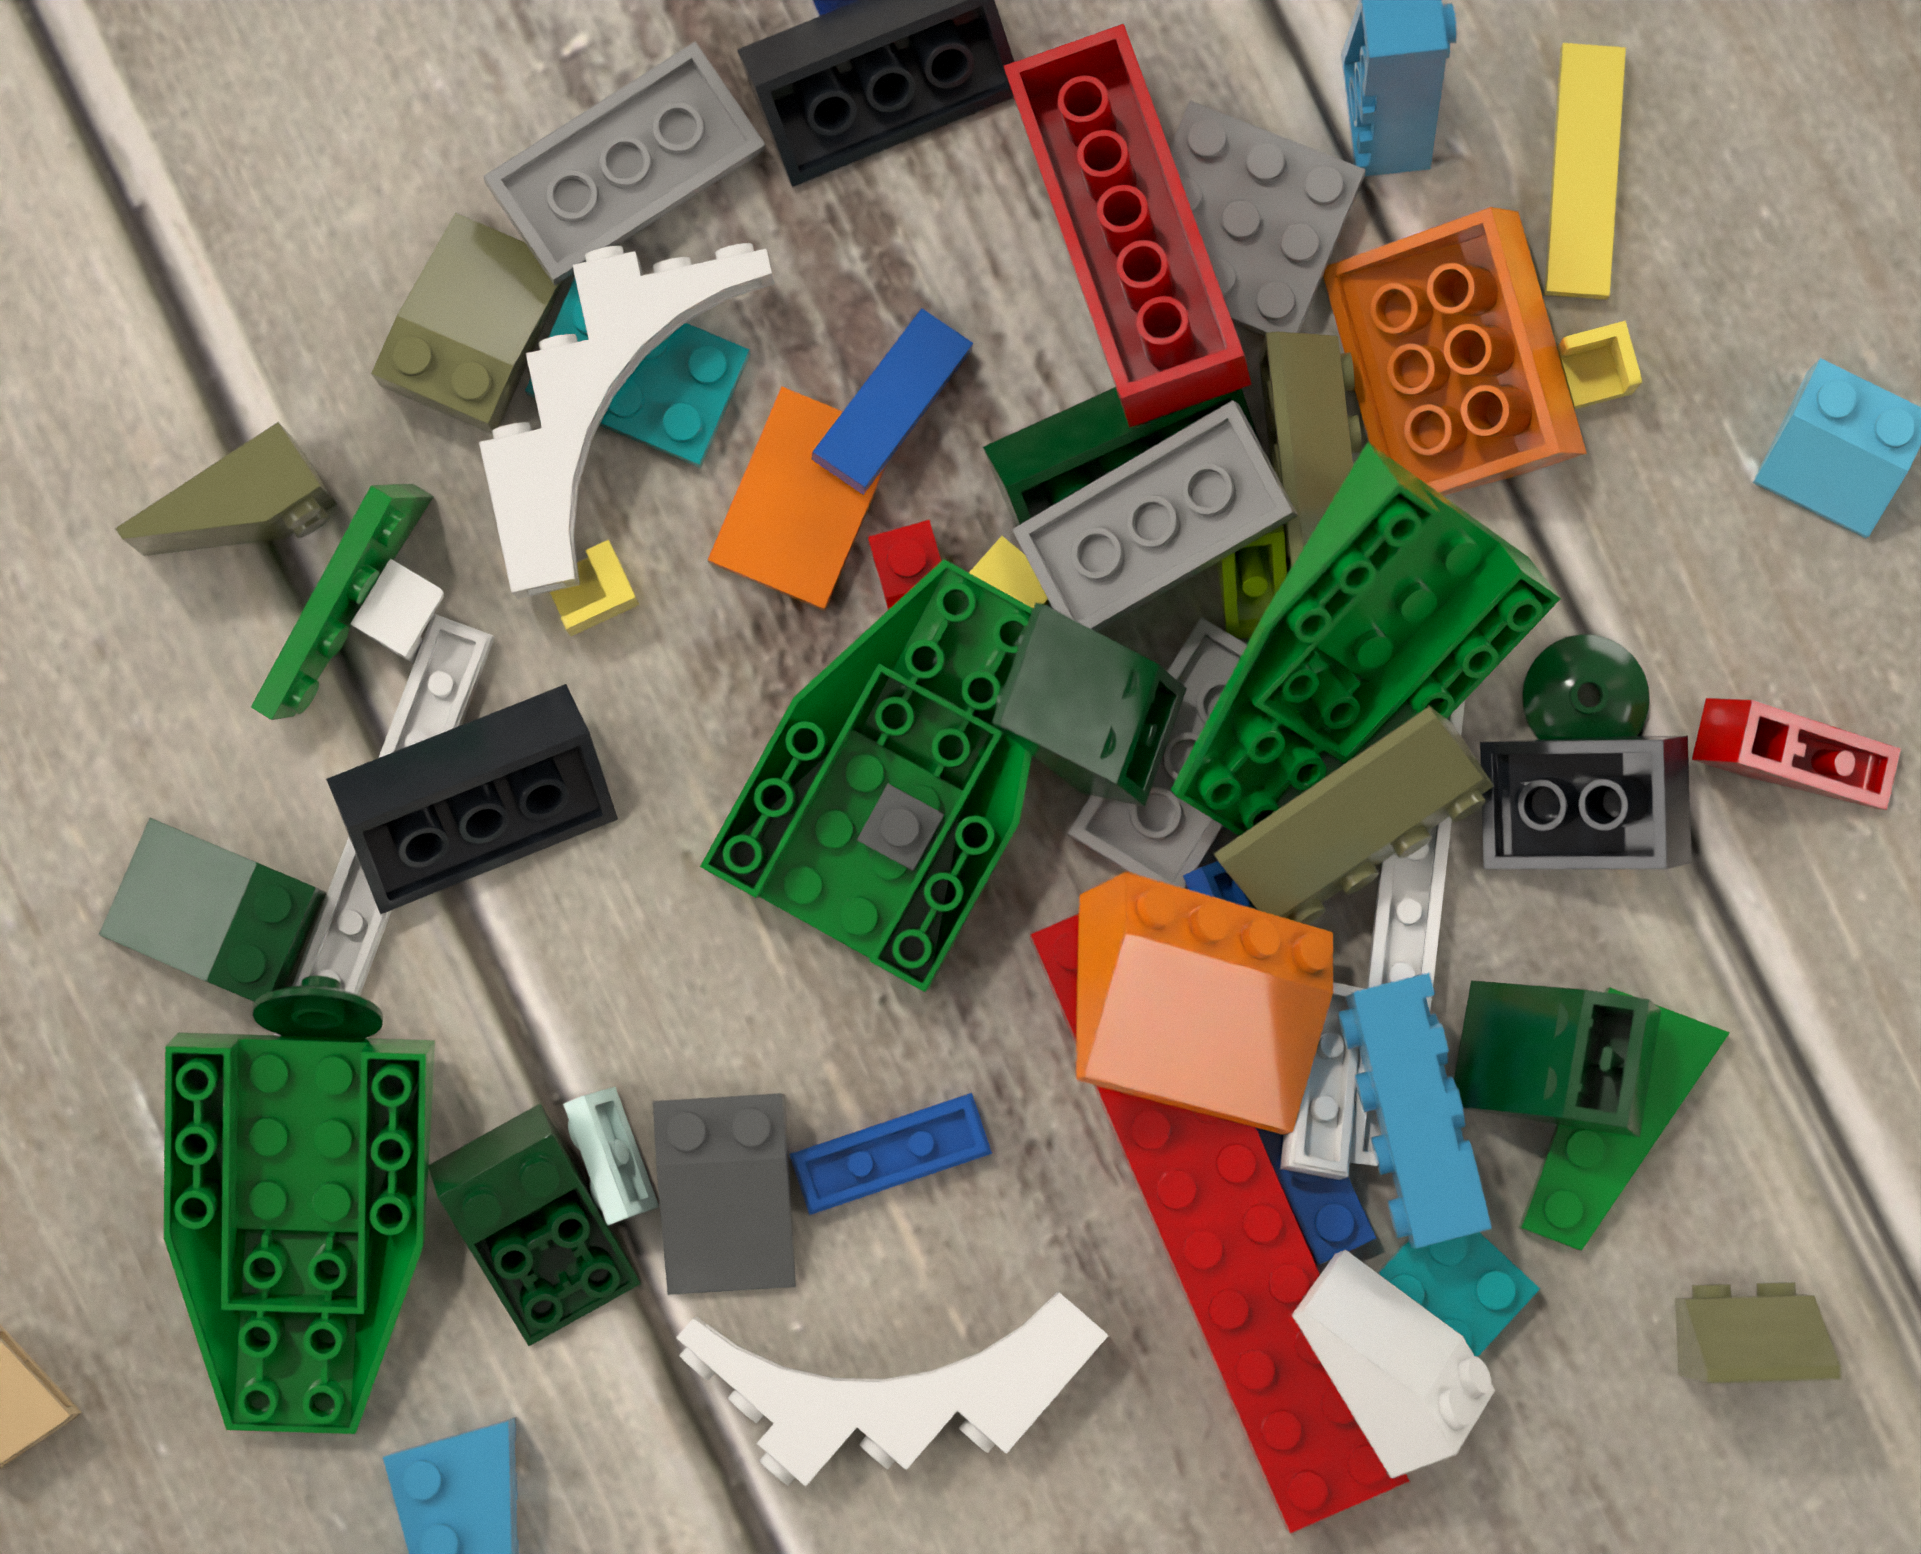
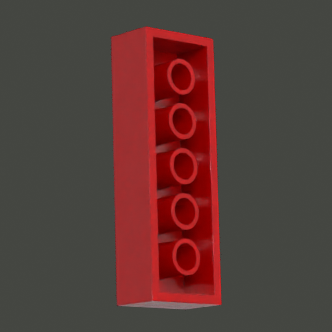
M1124 23L1003 66L1129 427L1252 385L1245 355Z

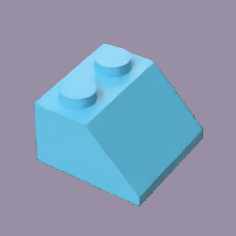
M1820 358L1806 372L1752 483L1867 539L1908 473L1920 449L1921 407Z

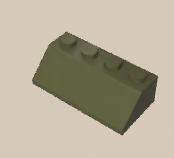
M1277 331L1265 334L1258 358L1270 463L1299 515L1283 524L1288 575L1352 469V454L1361 453L1362 441L1358 415L1347 416L1344 391H1353L1355 387L1352 356L1350 352L1340 353L1338 336Z
M1429 706L1214 853V855L1257 910L1308 925L1325 912L1326 909L1322 904L1324 901L1342 889L1348 895L1368 885L1379 874L1375 867L1396 853L1399 858H1405L1425 846L1432 839L1428 831L1446 818L1450 817L1453 822H1457L1478 810L1486 801L1482 794L1494 787V785L1454 725Z

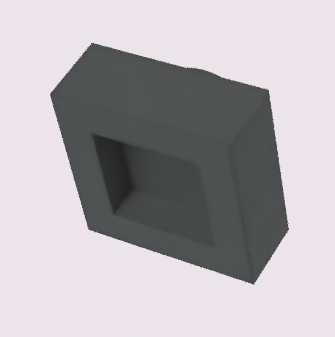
M888 783L857 841L915 871L945 814Z

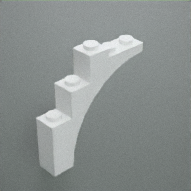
M751 243L731 245L715 252L716 260L692 265L689 257L672 258L654 264V273L648 275L642 274L636 252L624 253L622 246H610L590 251L585 254L586 262L573 265L589 340L578 342L575 334L554 336L540 341L539 351L526 353L542 428L531 431L529 422L509 424L492 430L494 439L479 442L512 594L517 599L580 585L574 538L578 486L592 438L614 395L645 356L684 323L727 299L774 285L767 249L754 251L753 244Z
M1058 1291L1021 1327L980 1353L933 1371L886 1379L832 1378L784 1367L736 1345L698 1317H694L676 1338L686 1346L679 1356L692 1369L706 1380H709L717 1373L735 1389L728 1399L742 1413L755 1423H758L763 1416H766L773 1423L770 1429L757 1442L766 1451L759 1461L787 1486L796 1478L806 1487L856 1428L866 1435L859 1445L883 1467L889 1469L896 1461L907 1470L957 1411L966 1418L959 1429L986 1453H989L997 1445L1007 1454L1108 1337V1334Z

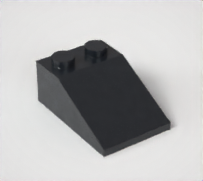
M1688 735L1480 742V765L1494 785V787L1482 794L1486 800L1482 805L1484 869H1670L1692 863Z

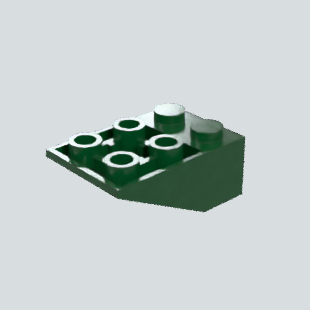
M1035 603L1028 625L1024 627L1019 636L1018 652L1006 685L1002 687L998 694L996 712L992 724L1080 793L1145 806L1187 688L1159 664L1044 604Z
M1471 980L1454 1074V1082L1459 1091L1462 1108L1640 1138L1661 1010L1650 999L1585 989Z
M541 1103L429 1165V1171L439 1201L528 1346L641 1284L611 1226L607 1225L602 1210L595 1204L590 1188Z

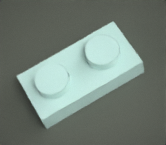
M616 1087L587 1094L564 1103L563 1105L569 1119L568 1130L571 1140L582 1154L591 1179L590 1191L597 1207L602 1210L607 1225L658 1208L657 1199Z

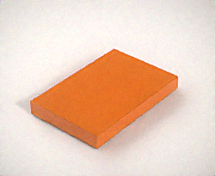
M781 386L707 559L708 563L825 611L887 464L863 495L811 460L813 450L843 411Z

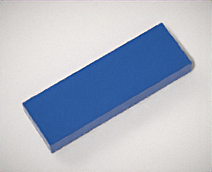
M921 308L813 450L811 460L864 495L971 353L973 342Z
M969 1093L789 1155L809 1215L990 1155L992 1152L973 1095Z

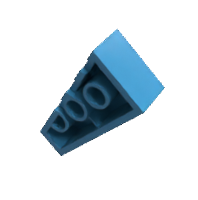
M1442 0L1358 1L1341 53L1354 165L1365 169V177L1431 169L1446 58H1450V43H1456L1457 40L1456 17L1452 3L1442 4Z
M1430 972L1352 992L1345 997L1348 1009L1338 1012L1340 1027L1347 1049L1358 1047L1365 1072L1355 1074L1354 1077L1363 1111L1375 1110L1381 1135L1371 1137L1380 1175L1392 1173L1398 1198L1387 1201L1394 1231L1397 1238L1408 1236L1411 1248H1419L1492 1229L1473 1149L1469 1140L1464 1141L1461 1128L1465 1127V1119L1459 1091L1453 1077H1447L1444 1067L1445 1064H1448L1447 1052H1449L1442 1024H1439L1436 1014H1430L1426 997L1435 995Z
M516 1417L393 1452L383 1457L409 1554H519V1539H517L518 1490L515 1459Z

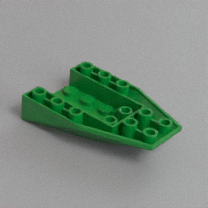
M1367 442L1259 621L1171 790L1177 798L1241 836L1429 706L1447 719L1561 598L1527 555Z
M943 559L793 697L700 867L755 898L764 899L870 958L869 962L921 991L927 992L1020 823L1032 754L992 724V720L996 712L998 694L1002 687L1006 685L1018 652L1019 636L1024 627L1028 625L1033 608ZM888 783L945 814L915 871L857 841Z
M178 1032L165 1046L163 1238L226 1430L356 1434L425 1243L435 1040Z

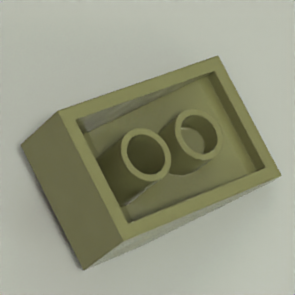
M455 213L397 314L371 374L377 383L385 389L493 434L492 430L500 427L528 364L526 353L533 352L564 280L554 286L525 242Z
M277 422L115 529L122 540L143 556L285 539L295 533L297 538H302L319 529L330 519L326 511L337 505V502L298 443Z
M1795 1282L1756 1283L1757 1296H1731V1284L1692 1285L1691 1298H1675L1679 1376L1705 1383L1841 1379V1366L1815 1296L1796 1294Z

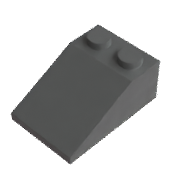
M785 1094L653 1101L656 1168L667 1294L796 1287Z

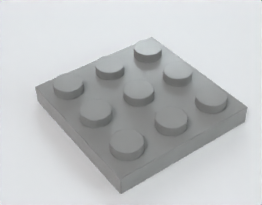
M1189 101L1170 146V152L1233 324L1265 336L1268 332L1277 331L1299 333L1364 180L1365 169Z

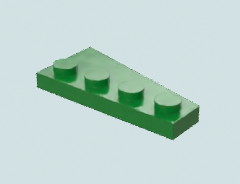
M415 484L370 486L253 701L252 709L270 720L294 717L296 713L301 714L308 708L319 689L318 678L330 659L343 646L349 629L352 626L351 622L389 560H394L432 501L433 495Z
M1611 987L1605 990V993L1634 997ZM1656 1005L1661 1010L1640 1138L1556 1124L1518 1228L1582 1251L1730 1032Z

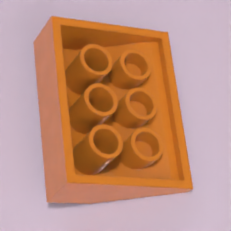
M1489 207L1327 266L1323 278L1344 353L1350 352L1352 356L1354 389L1371 445L1443 496L1526 474L1587 454L1518 211Z
M1124 872L1079 894L1076 1080L1282 1135L1293 1132L1333 995V932L1130 872Z

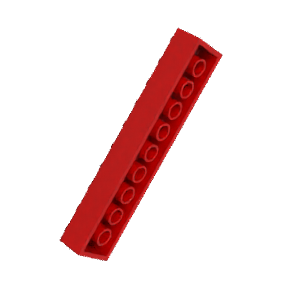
M1079 913L1030 934L1029 938L1076 1046ZM1093 1085L1286 1530L1291 1534L1410 1482L1407 1473L1394 1478L1390 1477L1293 1317V1313L1320 1274L1256 1127Z

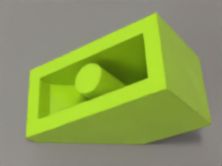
M1283 525L1217 562L1225 631L1237 639L1252 637L1259 621L1287 577Z

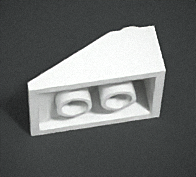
M1346 1250L1338 1252L1332 1257L1293 1313L1294 1319L1391 1478L1456 1455L1495 1391L1485 1363L1480 1358L1474 1356L1462 1335Z

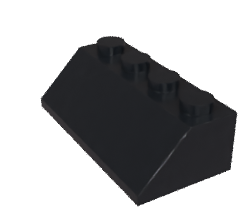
M858 0L737 49L756 103L792 187L1013 98L1003 66L1015 61L995 0Z
M567 684L326 779L380 915L618 820L590 732Z

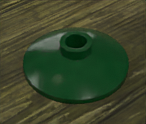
M1582 634L1569 636L1549 645L1531 664L1522 688L1524 716L1530 730L1537 739L1637 736L1645 723L1649 710V687L1644 671L1638 661L1620 644L1597 635ZM1591 684L1598 689L1600 700L1595 707H1586L1579 702L1577 692L1581 685Z
M326 976L305 977L301 981V986L287 987L260 996L253 1004L252 1015L254 1020L266 1030L283 1036L367 1038L376 1034L383 1025V1013L377 1005L357 994L340 989V982Z

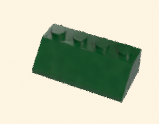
M1116 387L985 445L983 449L1000 493L1017 527L1231 401H1235L1240 405L1259 443L1260 440L1242 388L1129 427Z

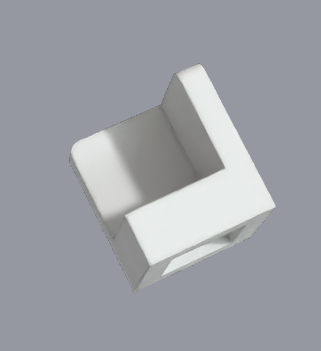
M390 559L351 622V625L360 633L413 664L423 641L420 635L444 598V592L436 585Z

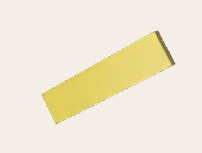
M1563 43L1560 48L1544 295L1607 300L1610 296L1626 47Z

